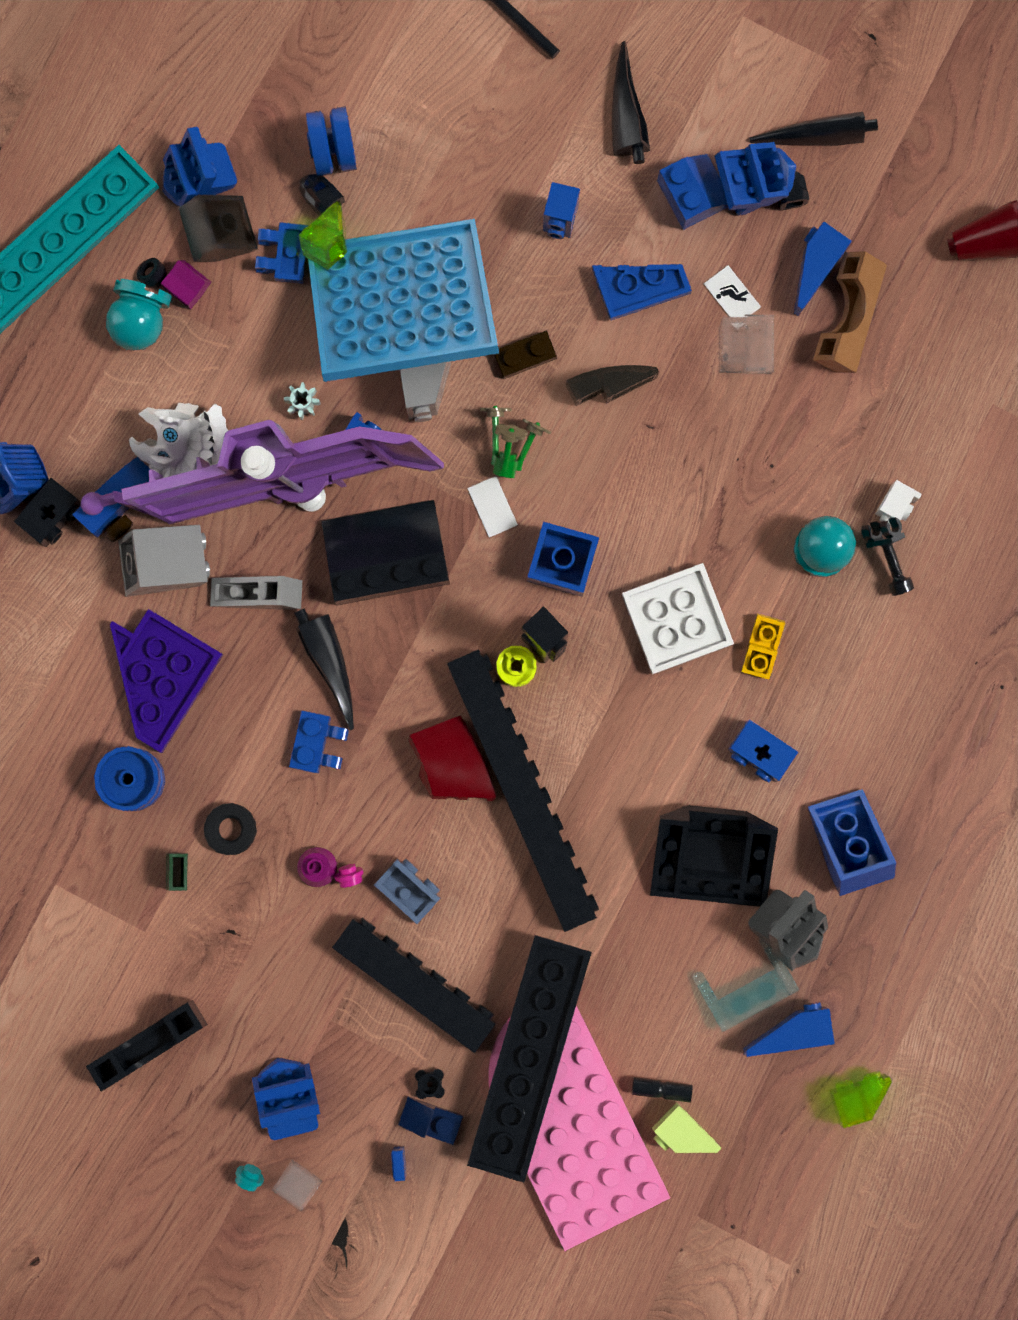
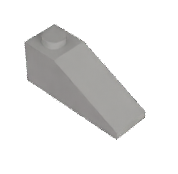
M285 576L212 578L210 606L276 610L301 609L303 580Z

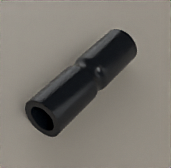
M637 1077L633 1079L632 1095L651 1098L662 1097L666 1100L691 1103L693 1085L661 1082L659 1080Z

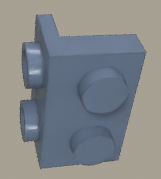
M396 859L374 886L411 920L418 924L441 899L437 895L440 889L428 878L423 882L415 874L418 872V869L407 859L403 862Z

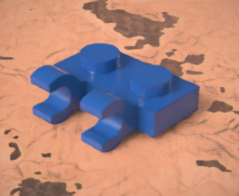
M279 222V231L259 229V245H277L276 258L256 256V272L263 274L275 273V281L303 284L308 225Z
M301 711L289 767L318 774L321 765L341 769L343 758L323 754L327 737L347 741L349 730L331 726L330 716Z

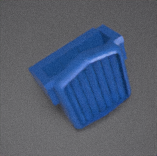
M198 127L187 128L181 143L169 145L163 158L165 169L162 192L174 204L180 206V209H185L205 201L206 198L231 190L237 184V177L225 145L222 143L207 144L205 138L201 137Z
M775 142L749 144L745 149L719 151L714 156L729 210H735L738 216L746 215L760 207L770 206L788 197L789 192L793 188L796 164L782 149L776 148Z
M0 442L1 515L11 512L27 496L37 494L49 480L45 465L36 448L31 444H7V442Z
M277 1058L260 1071L258 1076L252 1077L261 1128L268 1129L270 1139L279 1140L314 1131L318 1128L317 1115L320 1114L309 1063L303 1065L297 1061Z

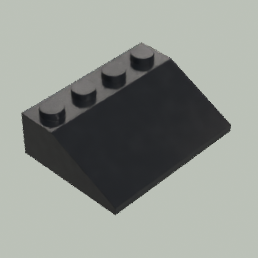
M434 500L321 521L332 592L337 606L450 585Z

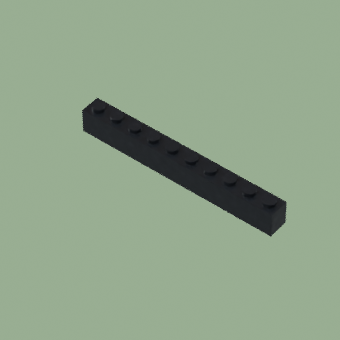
M478 649L447 663L564 932L596 919L595 911H598L599 907L593 894L587 896L583 885L587 883L581 867L575 869L571 858L576 856L569 840L563 842L559 831L564 828L557 813L551 815L547 804L552 803L546 787L540 788L536 781V777L540 776L534 760L528 762L524 751L528 749L522 733L516 735L512 724L517 723L511 708H504L500 698L504 697L505 694L499 680L492 681L489 671L493 670L488 655L484 654L481 656Z

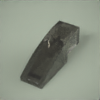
M643 365L605 367L585 372L566 380V388L576 406L602 394L606 403H609L657 379L659 371L657 367Z

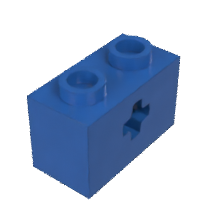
M552 182L543 215V232H547L548 236L555 239L571 237L579 206V188Z
M750 719L745 722L728 748L733 753L731 758L744 767L747 763L757 769L755 774L768 783L771 780L775 782L780 781L798 754V751ZM764 746L766 748L765 754L768 757L767 759L762 758L758 760L756 758L758 753L754 750Z

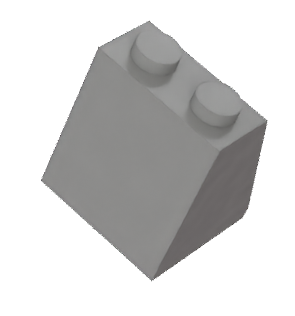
M452 361L400 369L409 420L415 419V422H425L438 414Z
M200 525L132 529L118 540L125 597L200 587L208 582L210 566L204 557L206 537L204 533H201Z

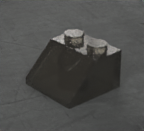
M197 195L179 208L194 262H218L258 249L243 196Z

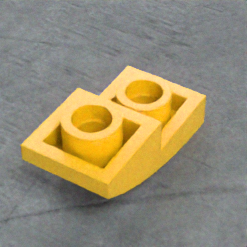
M757 613L741 672L770 679L785 621Z

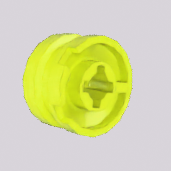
M520 645L504 649L499 654L496 662L499 678L511 687H522L528 684L534 678L537 669L533 653L528 648ZM514 661L522 664L520 672L512 671L511 664Z

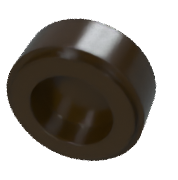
M126 515L123 516L106 531V537L111 542L117 541L133 526V522Z

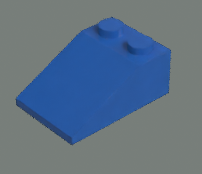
M863 789L808 806L828 871L839 896L895 878V858Z

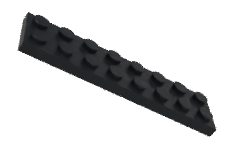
M538 935L534 936L467 1166L519 1182H525L591 957V951Z

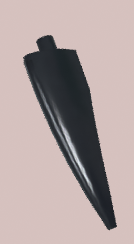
M623 41L618 56L613 88V152L616 156L633 155L634 164H642L645 162L644 152L650 151L648 128L635 91L627 44Z
M863 112L840 114L774 129L749 138V141L756 144L775 142V145L822 146L864 143L865 132L877 131L878 122L877 119L865 120Z
M305 608L294 613L299 623L296 631L308 657L331 689L349 729L353 730V705L344 656L330 616L327 614L310 621Z

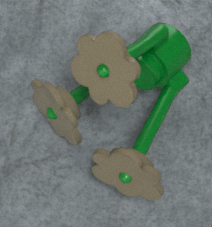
M493 406V408H480V412H487V417H492L491 465H494L493 474L506 478H515L516 470H522L523 461L536 434L542 436L543 432L551 434V431L540 427L539 422L534 424L523 418L522 421L528 424L526 429L531 432L518 459H516L517 454L511 452L512 442L524 440L528 431L518 428L516 425L499 424V417H504V412H510L512 408H498L497 406ZM499 435H502L501 438L506 441L504 451L499 453Z

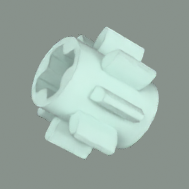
M304 382L301 383L300 388L294 389V387L290 386V397H284L285 403L292 404L287 410L288 413L291 415L296 411L300 420H303L304 415L308 413L315 416L313 411L314 405L318 406L321 404L319 399L312 398L317 392L316 389L311 388L308 391ZM298 397L306 398L308 403L305 406L301 403L298 404Z

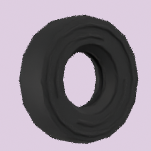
M234 803L222 804L214 808L207 816L204 824V836L207 843L217 853L224 855H238L244 852L254 842L257 833L256 821L252 813L244 806ZM227 818H234L241 825V833L233 841L225 840L219 833L220 824Z

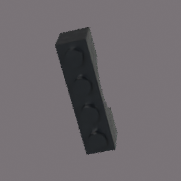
M544 606L521 627V630L524 632L521 635V639L544 663L549 659L555 662L566 651L569 632Z
M191 1000L93 1061L86 1068L102 1092L208 1024L195 1002Z

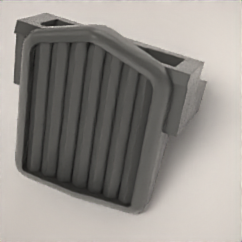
M781 890L773 891L748 922L750 930L772 949L773 954L791 971L818 959L824 933L828 929L826 915L817 910L814 895L806 890L799 897L796 896L794 898Z

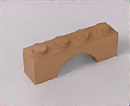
M866 251L844 252L837 276V281L842 287L845 299L843 317L834 330L828 333H821L813 360L833 372H857L887 264Z

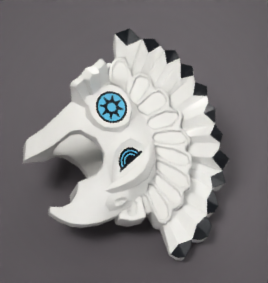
M178 403L175 410L147 407L138 415L155 427L158 437L157 441L149 438L144 442H138L131 437L129 439L130 447L137 457L150 464L148 467L163 475V478L196 470V457L209 462L210 466L218 464L224 436L228 431L226 419L222 415V407L214 404L208 412L204 411L197 417L195 413L199 406L190 403Z

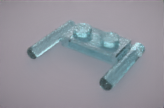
M759 939V943L775 970L766 973L720 1000L717 999L702 972L699 971L693 975L695 984L722 1032L729 1030L733 1026L740 1024L800 990L786 965L773 954L772 949L761 939Z

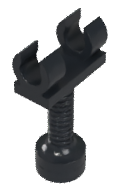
M894 517L889 518V521L881 523L875 521L870 522V525L862 526L861 534L867 541L865 543L867 548L877 546L883 548L886 561H888L887 564L889 569H891L890 572L893 577L889 587L892 596H897L913 590L914 585L911 577L902 575L903 572L892 545L894 542L905 538L904 532L901 533L902 524L900 520Z

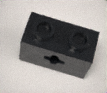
M50 478L14 522L36 541L47 547L49 544L53 545L59 540L63 534L61 530L68 521L71 523L76 519L72 514L81 506V501L53 478ZM48 510L53 511L56 515L53 519L49 518L46 514Z

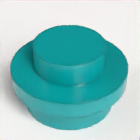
M246 1164L245 1166H239L235 1172V1182L244 1190L255 1191L264 1182L261 1170L254 1165Z

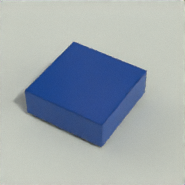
M404 1146L394 1147L391 1152L393 1180L405 1181L407 1176Z

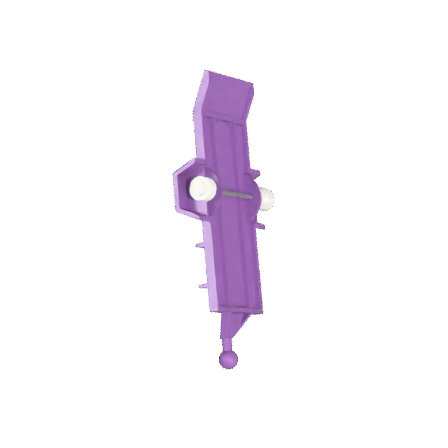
M266 420L227 431L224 436L218 464L210 466L209 462L196 457V470L163 478V475L150 469L149 482L121 489L122 493L113 491L109 494L100 495L95 492H89L82 497L81 508L88 515H97L102 512L105 506L118 503L161 519L168 524L270 499L276 504L283 503V500H286L290 503H296L306 511L314 512L319 510L325 503L326 494L323 488L327 485L336 483L340 487H346L347 485L343 479L394 466L431 472L443 469L444 462L412 435L359 426L293 444L281 426L272 420Z

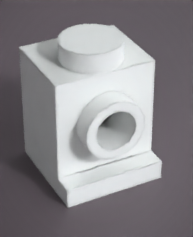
M896 480L890 486L875 514L881 517L880 522L889 521V518L894 517L906 521L914 508L910 503H915L922 494Z

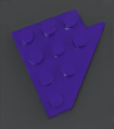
M148 609L134 633L114 621L110 623L135 736L145 744L163 753L223 654Z

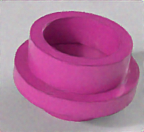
M348 864L338 869L339 872L334 875L335 881L339 882L340 887L346 888L361 883L363 881L361 875L364 872L361 867H356L355 864Z

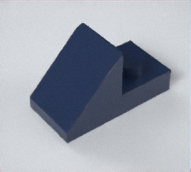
M408 1096L398 1125L420 1137L425 1138V1136H429L454 1145L463 1115Z

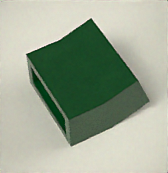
M187 853L166 854L167 891H187ZM173 857H181V886H173Z

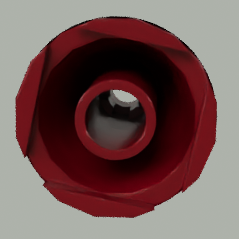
M1017 200L1010 201L951 232L952 238L947 239L950 255H956L957 260L1018 258Z

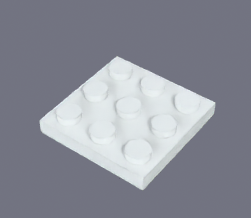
M703 563L622 593L652 675L734 644Z

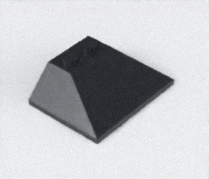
M688 805L661 815L650 896L761 907L768 898L778 828L747 811Z

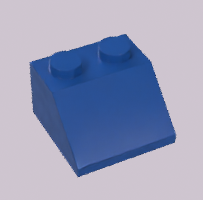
M708 154L685 157L659 170L657 182L683 230L728 208L721 178Z

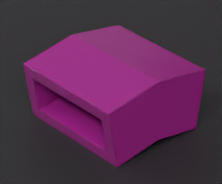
M178 260L161 282L165 290L190 310L211 284L209 279L185 260Z

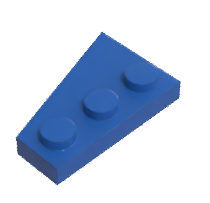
M682 264L618 265V267L592 265V271L610 321L689 295L692 292Z

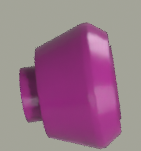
M321 847L310 848L299 858L297 865L298 874L301 880L309 886H325L334 879V875L337 872L336 859L327 849Z

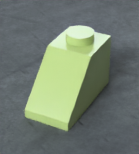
M677 1102L652 1127L656 1133L653 1139L665 1151L670 1147L675 1153H718L721 1149L720 1145Z

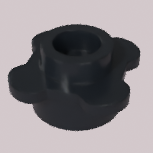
M435 1069L433 1072L417 1071L415 1074V1079L418 1081L416 1095L419 1099L433 1096L441 1098L444 1096L445 1089L442 1087L444 1073L442 1070ZM429 1081L433 1083L431 1087L427 1085Z

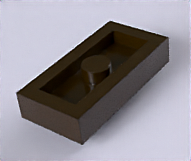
M547 330L499 348V354H494L504 379L557 359Z

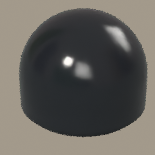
M150 258L139 266L136 276L141 283L146 284V287L157 288L161 286V282L167 276L164 265L157 258ZM154 267L148 275H145V271L148 268Z

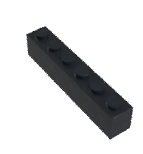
M363 917L360 921L356 918L352 919L332 948L475 1053L496 1024V1021L492 1019L494 1014L481 1004L477 1008L468 1002L471 997L460 988L456 987L453 991L444 984L447 979L434 969L431 973L421 967L423 961L411 952L407 956L397 949L400 944L388 935L382 938L373 932L376 927Z

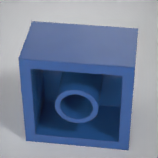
M543 521L527 582L583 597L599 537Z

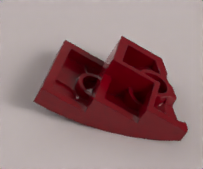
M461 715L409 735L408 742L421 763L418 776L432 799L454 798L456 800H468V798H487V801H494L496 799V793L485 763Z

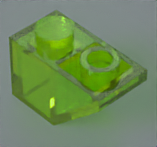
M338 201L298 235L303 256L327 270L347 253L345 220L342 205Z
M880 1071L871 1072L863 1075L864 1080L855 1083H853L852 1079L840 1081L835 1084L836 1088L829 1090L838 1123L841 1127L846 1128L873 1119L892 1083L888 1075H881Z

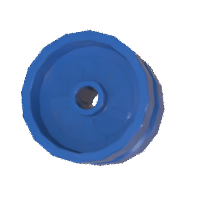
M346 106L331 109L330 128H327L325 116L321 111L306 113L308 145L311 159H314L317 176L333 173V155L337 156L339 169L342 172L357 170Z
M130 746L115 748L105 754L97 764L94 775L95 789L101 800L111 808L130 812L144 810L155 804L162 795L165 785L164 769L158 758L149 751ZM132 774L133 782L127 785L126 781L129 779L126 776Z

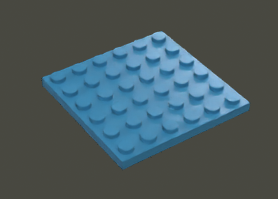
M475 219L306 246L321 371L324 382L499 354Z

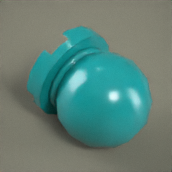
M116 279L113 291L120 298L111 304L106 314V329L116 345L125 350L134 351L145 350L156 343L163 328V317L160 309L169 308L172 298L169 293L159 289L158 294L145 290L146 284L128 279H120V281Z
M833 516L814 518L801 529L794 542L796 562L805 571L809 572L810 575L823 578L835 575L851 562L856 549V539L853 530L846 522Z

